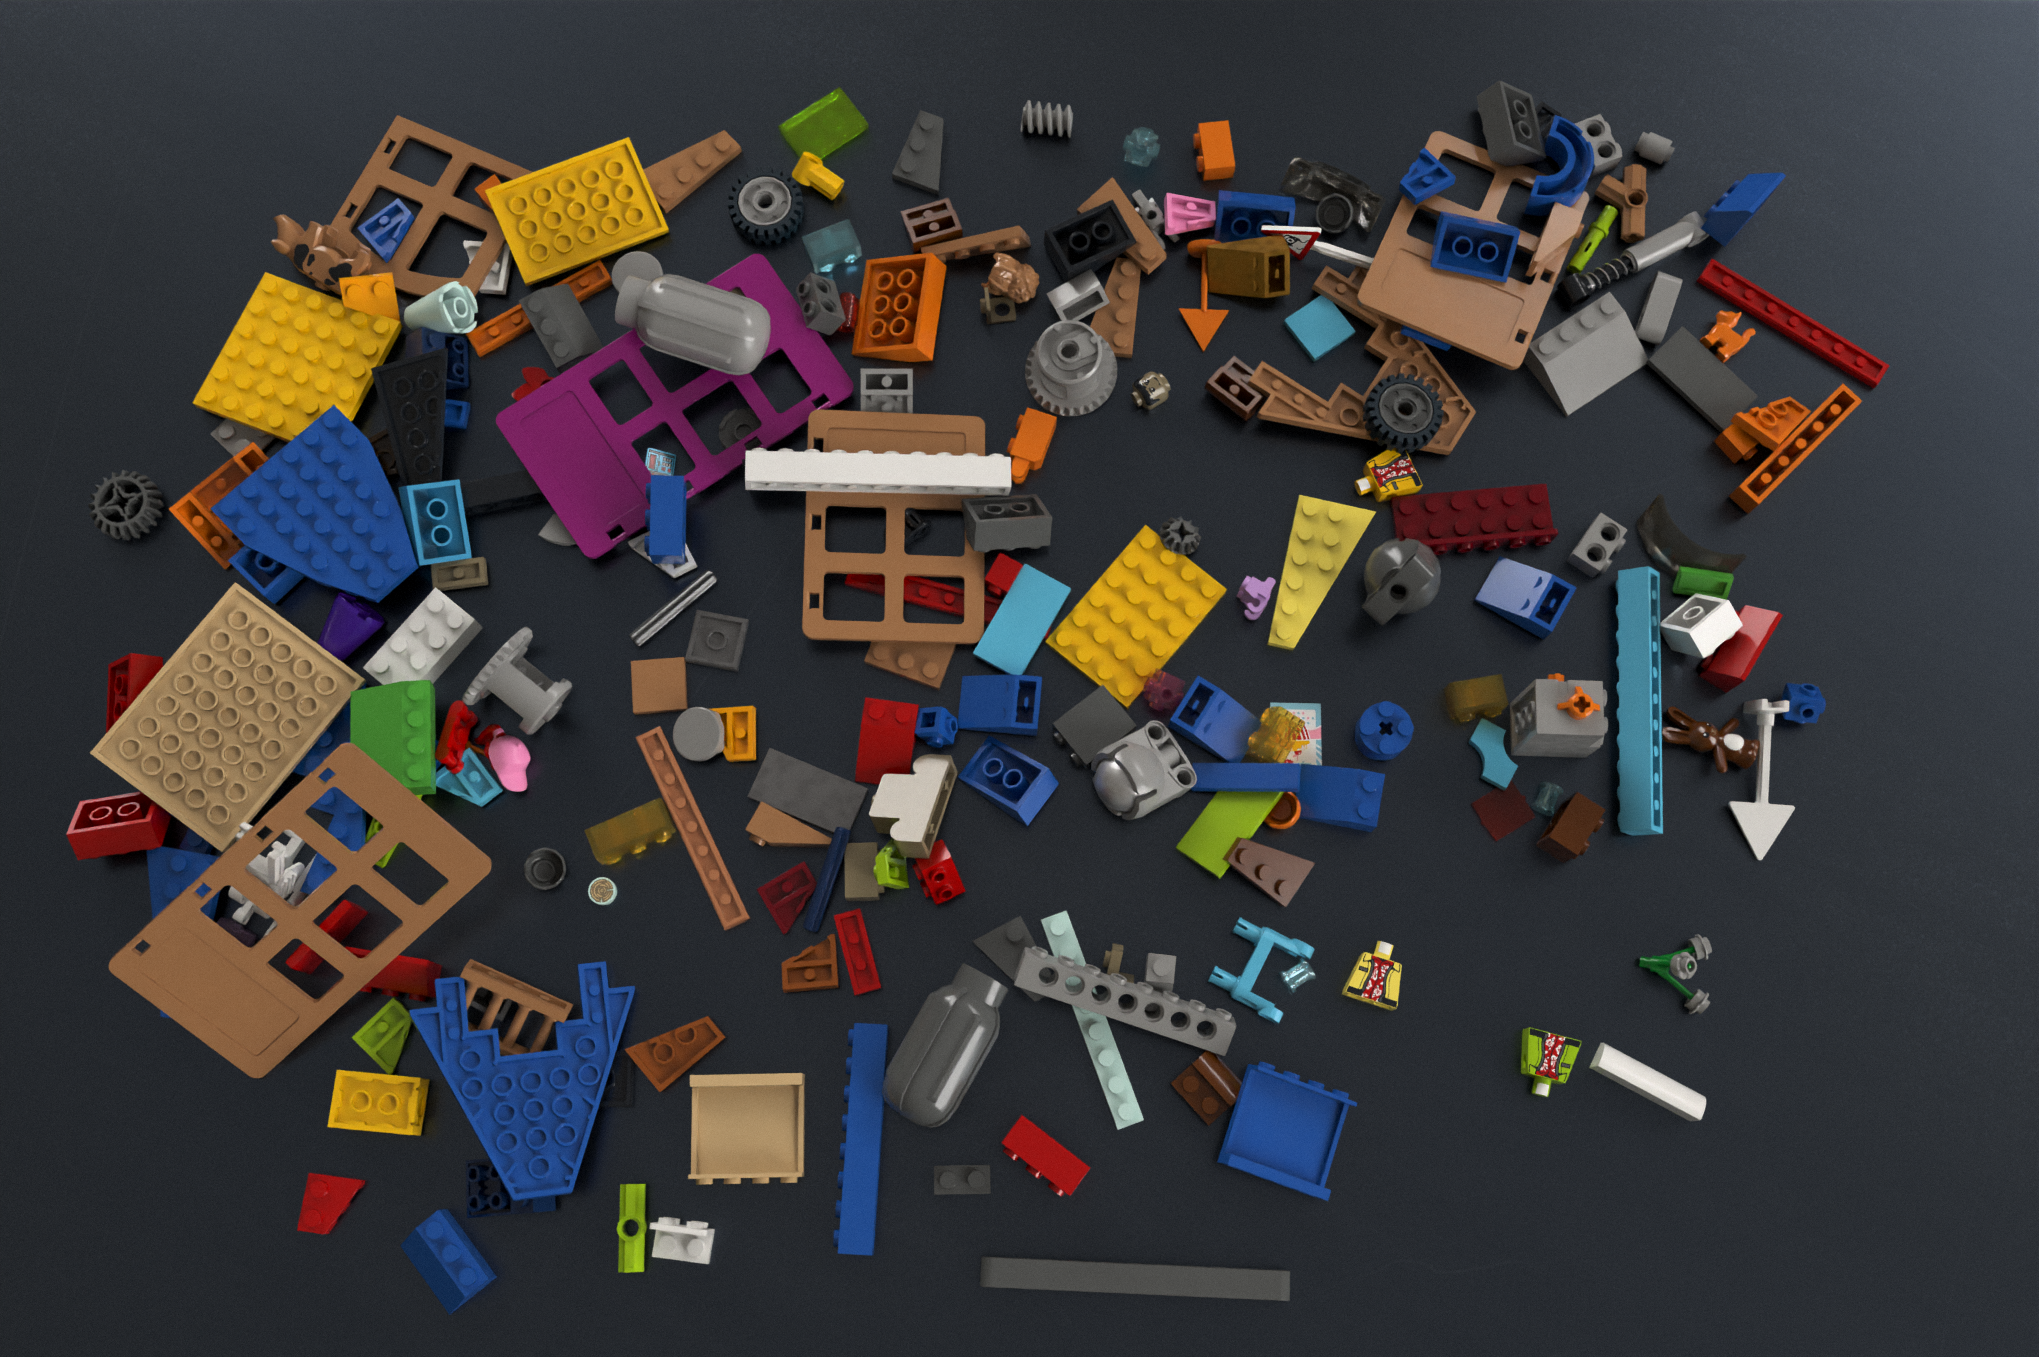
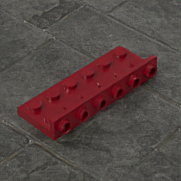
M1547 484L1397 496L1390 499L1395 539L1399 538V541H1405L1406 538L1418 540L1431 548L1435 555L1447 553V550H1457L1460 553L1472 551L1473 548L1483 547L1484 550H1494L1503 545H1509L1510 548H1519L1525 546V543H1535L1537 546L1550 544L1558 535V529H1553Z

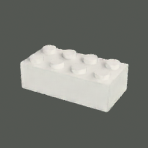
M435 587L367 662L363 669L383 685L416 680H430L433 684L483 627Z

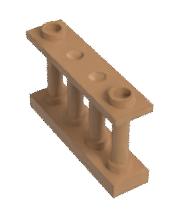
M472 959L469 960L460 975L467 982L465 987L467 1010L478 988L484 987L492 991L493 994L479 1027L468 1022L469 1032L490 1029L504 999L508 998L518 1003L519 1008L505 1038L499 1036L500 1054L504 1056L542 1052L555 1022L560 1021L564 1023L573 1006L569 1002ZM535 1010L542 1013L545 1019L531 1049L515 1043L529 1011Z

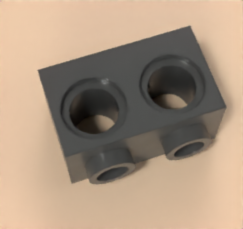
M810 272L796 287L806 327L832 335L846 320L835 281Z

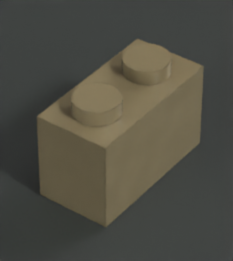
M877 842L847 844L845 850V899L847 901L880 900L879 893H884L885 886L878 885L873 871L876 865L875 857L881 851Z

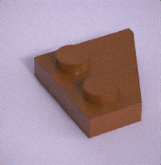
M830 934L821 943L814 947L811 945L803 950L800 955L793 956L781 963L784 993L839 988L835 934Z

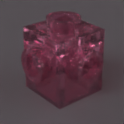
M1156 668L1153 677H1149L1143 687L1145 694L1143 697L1150 701L1148 706L1163 712L1164 708L1173 711L1174 707H1177L1182 701L1184 695L1182 689L1186 682Z

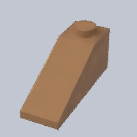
M1557 202L1554 203L1543 226L1526 273L1527 276L1531 277L1567 249L1573 238L1579 239L1584 228V224L1580 223L1583 212Z
M762 801L745 829L751 835L749 840L762 847L766 843L772 847L829 848L832 840Z

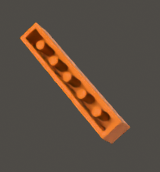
M1844 384L1839 386L1729 497L1749 514L1862 400Z

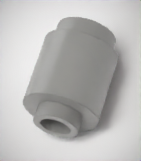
M1643 132L1634 151L1640 153L1639 156L1661 165L1663 160L1669 161L1675 148L1671 146L1673 141L1652 132L1649 134Z

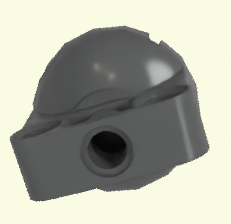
M1399 538L1387 540L1374 549L1365 566L1364 583L1368 596L1362 605V609L1378 624L1383 626L1396 613L1408 614L1418 612L1429 605L1437 595L1441 582V567L1438 558L1431 548L1415 539L1406 538L1405 541H1399Z

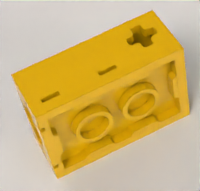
M337 1070L327 1127L421 1136L430 1079Z

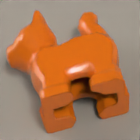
M1719 311L1716 314V325L1710 330L1708 335L1699 340L1707 349L1713 345L1716 346L1718 354L1715 356L1722 363H1725L1731 356L1738 353L1748 343L1750 337L1756 333L1755 329L1750 328L1746 329L1742 336L1732 330L1736 326L1742 312Z

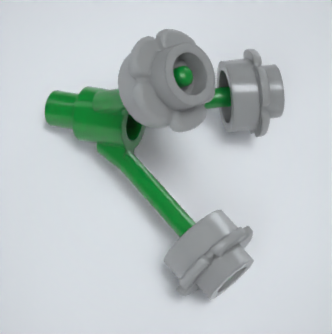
M1697 934L1694 938L1688 939L1689 948L1671 954L1653 955L1652 958L1641 956L1640 967L1650 968L1651 972H1657L1659 976L1666 979L1688 998L1684 1006L1690 1010V1014L1695 1012L1701 1014L1709 1006L1710 1001L1707 1000L1709 993L1706 992L1704 994L1700 989H1697L1692 994L1669 974V969L1671 968L1672 973L1680 979H1690L1697 970L1695 960L1704 959L1706 961L1708 960V954L1712 953L1711 944L1707 937L1702 938L1701 935Z

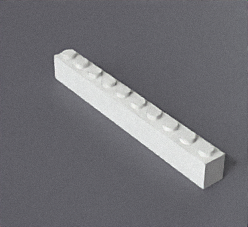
M753 448L751 451H746L745 490L1009 496L1011 489V457H1004L1002 454L978 456L975 453H966L963 456H952L951 453L941 452L937 455H926L924 452L900 454L896 451L873 454L872 451L868 450L859 451L858 453L833 450L831 453L820 452L816 449L794 452L788 448L779 449L778 451Z

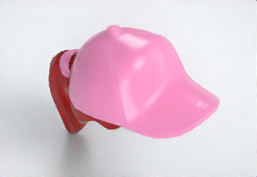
M491 724L487 726L479 737L474 739L475 742L479 745H485L484 754L490 761L491 768L496 771L501 784L506 789L514 792L526 790V768L531 760L527 747L519 738L506 735L500 725Z

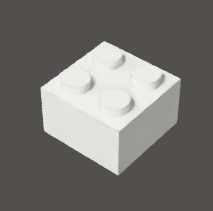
M1695 593L1660 622V631L1671 650L1705 658L1713 654L1715 649L1724 641L1732 638L1735 632L1743 625L1729 600Z

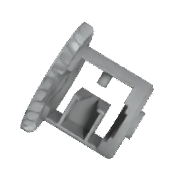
M1075 320L1060 321L1048 327L1030 350L1025 366L1026 383L1033 398L1046 410L1062 416L1084 415L1100 407L1111 395L1117 380L1116 358L1108 342L1101 335L1096 334L1088 325Z
M524 627L512 636L483 667L464 693L462 701L467 705H474L480 699L494 693L524 718L519 725V729L527 735H532L545 722H549L563 705L562 702L572 689V683L564 678L560 683L557 681L554 683L523 657L533 637L532 630Z

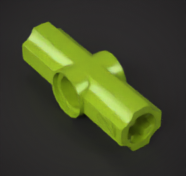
M620 1184V1215L617 1225V1233L619 1235L618 1272H644L645 1233L647 1231V1223L645 1221L646 1184ZM630 1220L636 1221L639 1227L637 1234L634 1236H630L626 1232V1224Z

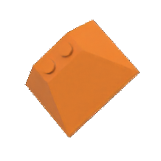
M254 441L169 508L173 515L224 569L231 565L228 560L245 544L221 521L211 508L269 460Z

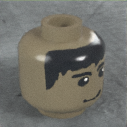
M1150 371L1133 382L1131 398L1136 406L1152 410L1168 399V392L1171 390L1170 385L1163 374Z

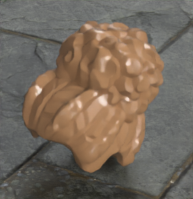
M996 252L993 255V258L996 259V264L989 274L987 284L982 283L981 286L983 288L988 287L990 294L1009 297V300L1011 299L1018 304L1034 298L1039 285V275L1035 273V270L1028 264H1020L1019 261L1010 255Z

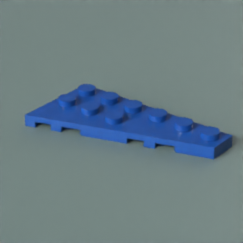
M163 846L147 850L152 919L197 880L220 856ZM203 883L195 892L203 897L211 888ZM220 891L200 908L201 912L213 921ZM160 1010L161 1017L171 1018Z

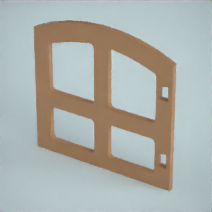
M397 115L330 225L339 231L336 246L346 251L350 257L354 250H357V244L361 242L351 233V230L375 190L380 187L417 202L423 205L390 261L386 263L383 258L371 251L370 261L372 265L370 267V274L392 272L395 289L420 297H425L449 282L457 281L460 282L458 283L459 285L467 286L475 297L507 241L495 214L458 199L453 194L468 168L472 165L508 180L532 173V171ZM407 139L416 140L452 156L451 161L435 186L430 187L389 169ZM390 141L395 143V146L390 154L385 153L384 151ZM354 205L356 210L352 217H345L350 207ZM441 215H447L487 232L486 238L461 278L437 277L409 271L411 264Z

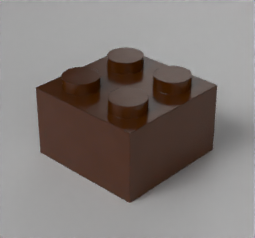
M1579 792L1574 793L1562 802L1536 846L1563 863L1570 859L1575 860L1578 855L1582 856L1591 843L1587 840L1593 832L1596 833L1602 826L1604 819L1601 817L1605 809Z

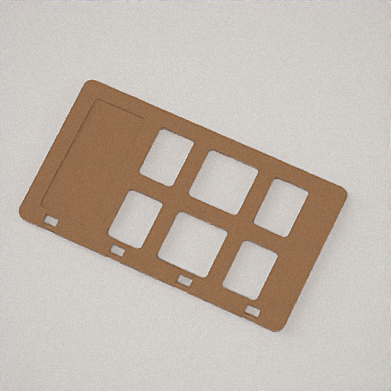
M343 743L265 814L255 826L249 829L207 868L197 880L149 922L139 934L111 958L109 970L113 975L248 1076L262 1078L491 871L492 862L486 854L353 743ZM327 768H330L335 774L327 782H324L318 776ZM331 787L339 788L383 826L358 851L348 849L305 812ZM266 825L273 832L263 840L256 834ZM285 830L294 832L337 868L330 877L297 906L289 904L246 869V866ZM397 843H405L448 879V882L422 905L414 903L372 867ZM205 883L211 889L201 897L195 891ZM354 884L363 888L403 922L364 958H357L313 922L316 917ZM226 885L235 888L277 922V925L253 947H246L200 910ZM293 939L301 940L344 975L319 999L309 996L268 963ZM142 940L150 944L143 953L134 948Z

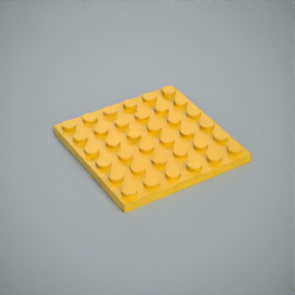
M265 272L192 403L197 408L286 442L292 441L333 405L352 422L374 382L371 368L383 365L403 326L399 321L378 313L372 316L345 307L340 299Z

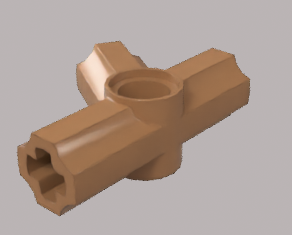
M1632 164L1631 166L1624 167L1622 182L1607 174L1595 192L1596 196L1619 209L1621 214V239L1627 243H1635L1644 239L1645 205L1648 201L1646 193V168L1642 167V165Z

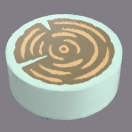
M599 877L589 885L588 894L594 903L608 905L615 900L617 887L610 879Z

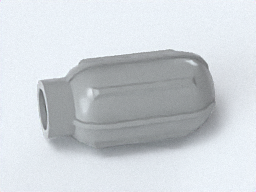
M629 275L621 287L616 303V323L636 329L639 338L645 345L656 351L732 375H745L755 370L765 355L771 334V318L762 304L750 298L679 275H659L651 281Z

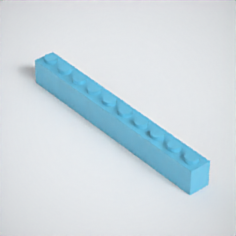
M1646 566L1619 570L1618 580L1616 581V591L1618 593L1616 615L1619 619V630L1616 633V640L1619 645V656L1616 659V665L1619 670V682L1616 686L1619 696V708L1617 709L1619 734L1617 736V745L1620 749V760L1617 762V770L1620 775V786L1617 790V796L1620 801V813L1618 814L1617 821L1620 832L1632 836L1663 834L1660 573Z

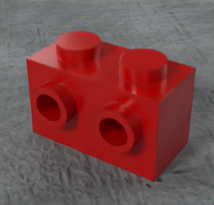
M943 839L934 843L929 859L915 858L916 864L912 865L918 880L924 879V881L920 882L922 890L926 897L932 896L936 905L965 892L963 883Z

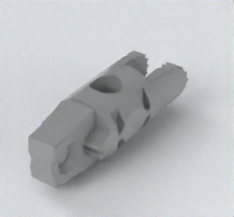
M1139 189L1132 194L1133 200L1138 206L1135 210L1164 250L1166 248L1165 243L1158 235L1165 230L1164 215L1154 199L1147 200ZM1177 234L1168 235L1173 242L1180 239Z

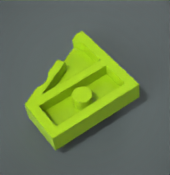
M891 838L875 857L874 877L878 881V885L894 889L909 888L906 857L899 854Z
M393 997L352 1037L388 1075H392L396 1069L412 1025L409 1010L396 997Z

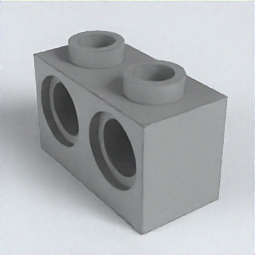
M1598 114L1575 123L1583 131L1582 136L1587 142L1590 141L1593 148L1594 165L1589 178L1616 168L1623 157L1622 149L1612 137L1611 128L1604 121L1602 115Z
M1600 513L1593 520L1567 559V562L1592 578L1599 572L1604 574L1612 563V560L1609 559L1612 552L1618 553L1626 542L1623 536L1627 529L1603 513ZM1601 532L1607 533L1611 541L1604 540ZM1587 553H1593L1597 557V562L1591 561Z

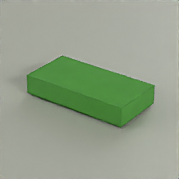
M1680 566L1672 589L1676 594L1693 596L1697 593L1727 600L1734 577L1731 573Z

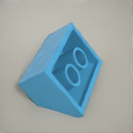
M459 479L398 487L402 511L406 520V528L411 538L412 549L418 566L472 558Z

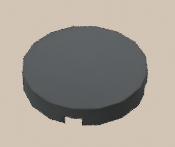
M751 408L735 409L723 417L719 425V439L724 449L729 448L761 427V422ZM756 438L746 444L745 447L748 451H751L753 448L761 445V443Z

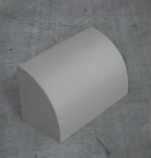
M1092 269L1085 271L1047 293L1061 321H1078L1110 303Z

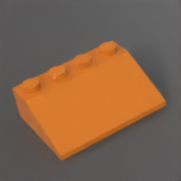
M932 253L866 260L851 354L860 357L904 362L932 361L947 266Z

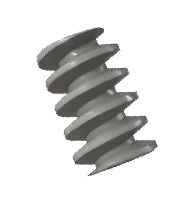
M1027 100L1025 107H1023L1021 132L1027 125L1029 133H1032L1037 126L1038 133L1042 134L1046 127L1048 135H1052L1054 130L1057 129L1058 136L1062 137L1064 131L1067 130L1068 137L1071 138L1073 113L1070 105H1067L1063 112L1060 104H1057L1055 110H1052L1051 103H1047L1045 109H1042L1041 102L1037 101L1035 108H1032L1031 101Z

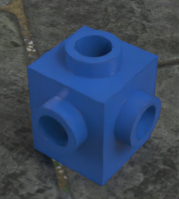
M1803 683L1802 685L1785 684L1780 701H1789V712H1783V718L1797 723H1817L1819 715L1824 712L1826 706L1825 698L1822 697L1819 687L1808 683Z
M943 707L919 708L915 734L931 747L940 748L945 744H954L955 734L958 730L957 718Z

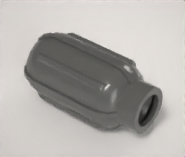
M962 964L951 984L931 992L886 1069L882 1093L888 1106L904 1118L924 1127L933 1128L941 1126L948 1121L958 1109L998 1037L1000 1028L998 1008L1008 989L986 974L966 964Z

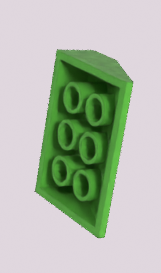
M430 680L400 681L351 691L350 743L359 747L414 795L436 794L435 688Z

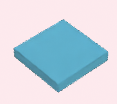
M1322 295L1296 311L1283 322L1313 362L1345 342L1356 332L1334 303Z

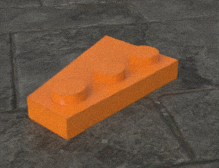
M1789 396L1770 402L1767 407L1761 409L1755 407L1745 414L1742 412L1736 413L1731 422L1758 440L1764 447L1775 451L1808 417L1811 411Z

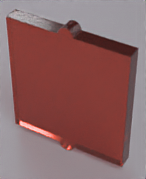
M1512 780L1505 791L1496 788L1471 804L1482 820L1481 825L1486 826L1495 842L1536 817L1525 801L1526 796L1520 794Z

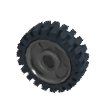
M1399 373L1396 378L1394 374L1389 375L1387 379L1383 378L1374 386L1363 407L1364 414L1362 416L1363 422H1366L1365 429L1366 431L1371 430L1369 436L1372 439L1376 437L1379 439L1378 445L1382 447L1384 443L1387 444L1386 449L1389 451L1396 448V453H1402L1405 449L1407 453H1410L1415 449L1417 451L1422 449L1424 445L1426 446L1433 439L1442 424L1444 410H1441L1443 406L1442 400L1437 401L1439 397L1438 392L1432 393L1433 386L1430 383L1424 386V379L1420 377L1415 381V375L1409 374L1405 378L1404 373ZM1399 411H1403L1407 416L1402 415Z

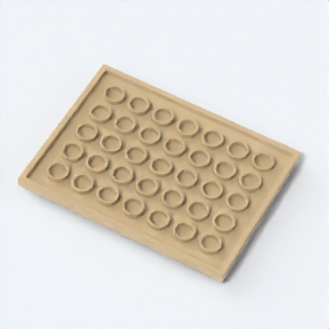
M235 582L93 748L90 754L218 850L225 853L236 840L235 835L241 832L240 824L243 822L249 824L351 701V691L360 690L366 683V680Z

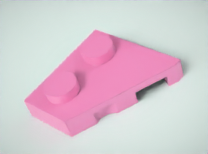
M1166 193L1164 198L1165 235L1213 227L1216 221L1215 201Z

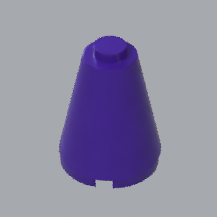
M342 591L335 597L317 642L318 645L341 662L384 624V618L366 603L362 605L356 602V597Z

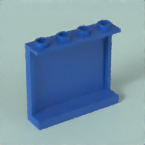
M1259 1061L1258 1065L1248 1064L1217 1162L1306 1195L1328 1201L1331 1190L1324 1188L1348 1107H1357V1102L1349 1100L1348 1093L1333 1089L1332 1093L1325 1091V1085L1312 1080H1308V1083L1299 1081L1300 1076L1289 1071H1284L1283 1074L1274 1071L1275 1066L1261 1061Z

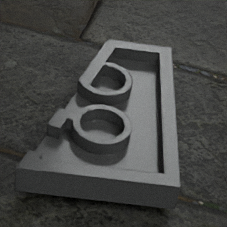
M920 110L892 172L893 179L939 195L943 118Z
M1021 916L972 941L1013 982L1024 948L1032 949L1033 946H1036ZM1048 967L1041 969L1039 972L1044 977L1052 975ZM1020 988L1034 1002L1046 997Z

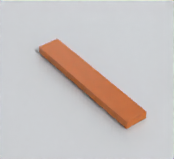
M598 260L553 286L568 284L577 301L581 302L612 285L613 282L601 260ZM521 304L473 329L471 332L466 333V336L478 356L482 357L534 327Z

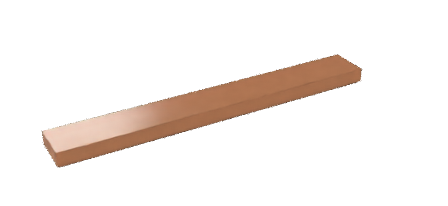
M659 726L635 737L724 930L727 931L749 920L750 917L662 728Z

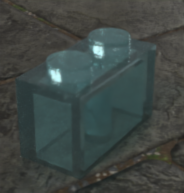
M849 219L802 237L805 252L815 274L818 272H828L836 265L844 262L851 263L857 260L859 256H862L860 243Z

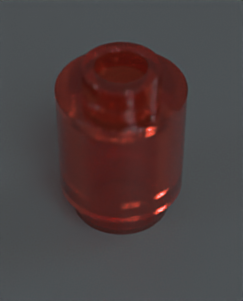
M843 292L839 295L846 320L838 327L837 331L850 333L858 325L860 300L853 293Z

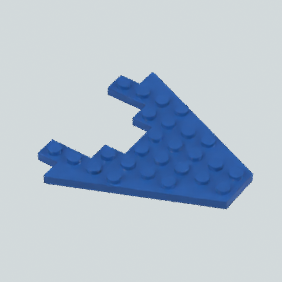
M606 961L577 965L582 1019L568 1020L564 1023L560 1021L555 1022L557 1050L500 1056L498 1028L469 1032L465 983L461 977L435 979L436 1007L409 1010V1016L512 1201L571 1194L635 992V986L609 988Z

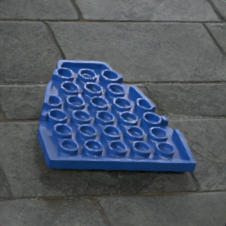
M335 405L211 508L221 521L249 549L257 551L321 585L330 588L332 586L344 590L348 594L359 595L376 603H379L419 568L416 556L413 553V545L408 535L403 511L385 476L371 442Z

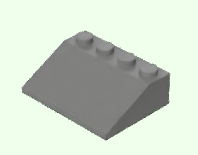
M1608 292L1531 342L1523 361L1567 417L1645 366L1648 358L1626 312L1613 295Z

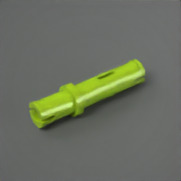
M1606 205L1597 220L1590 224L1588 234L1567 266V270L1570 273H1581L1601 240L1605 239L1609 234L1608 229L1618 214L1617 209Z

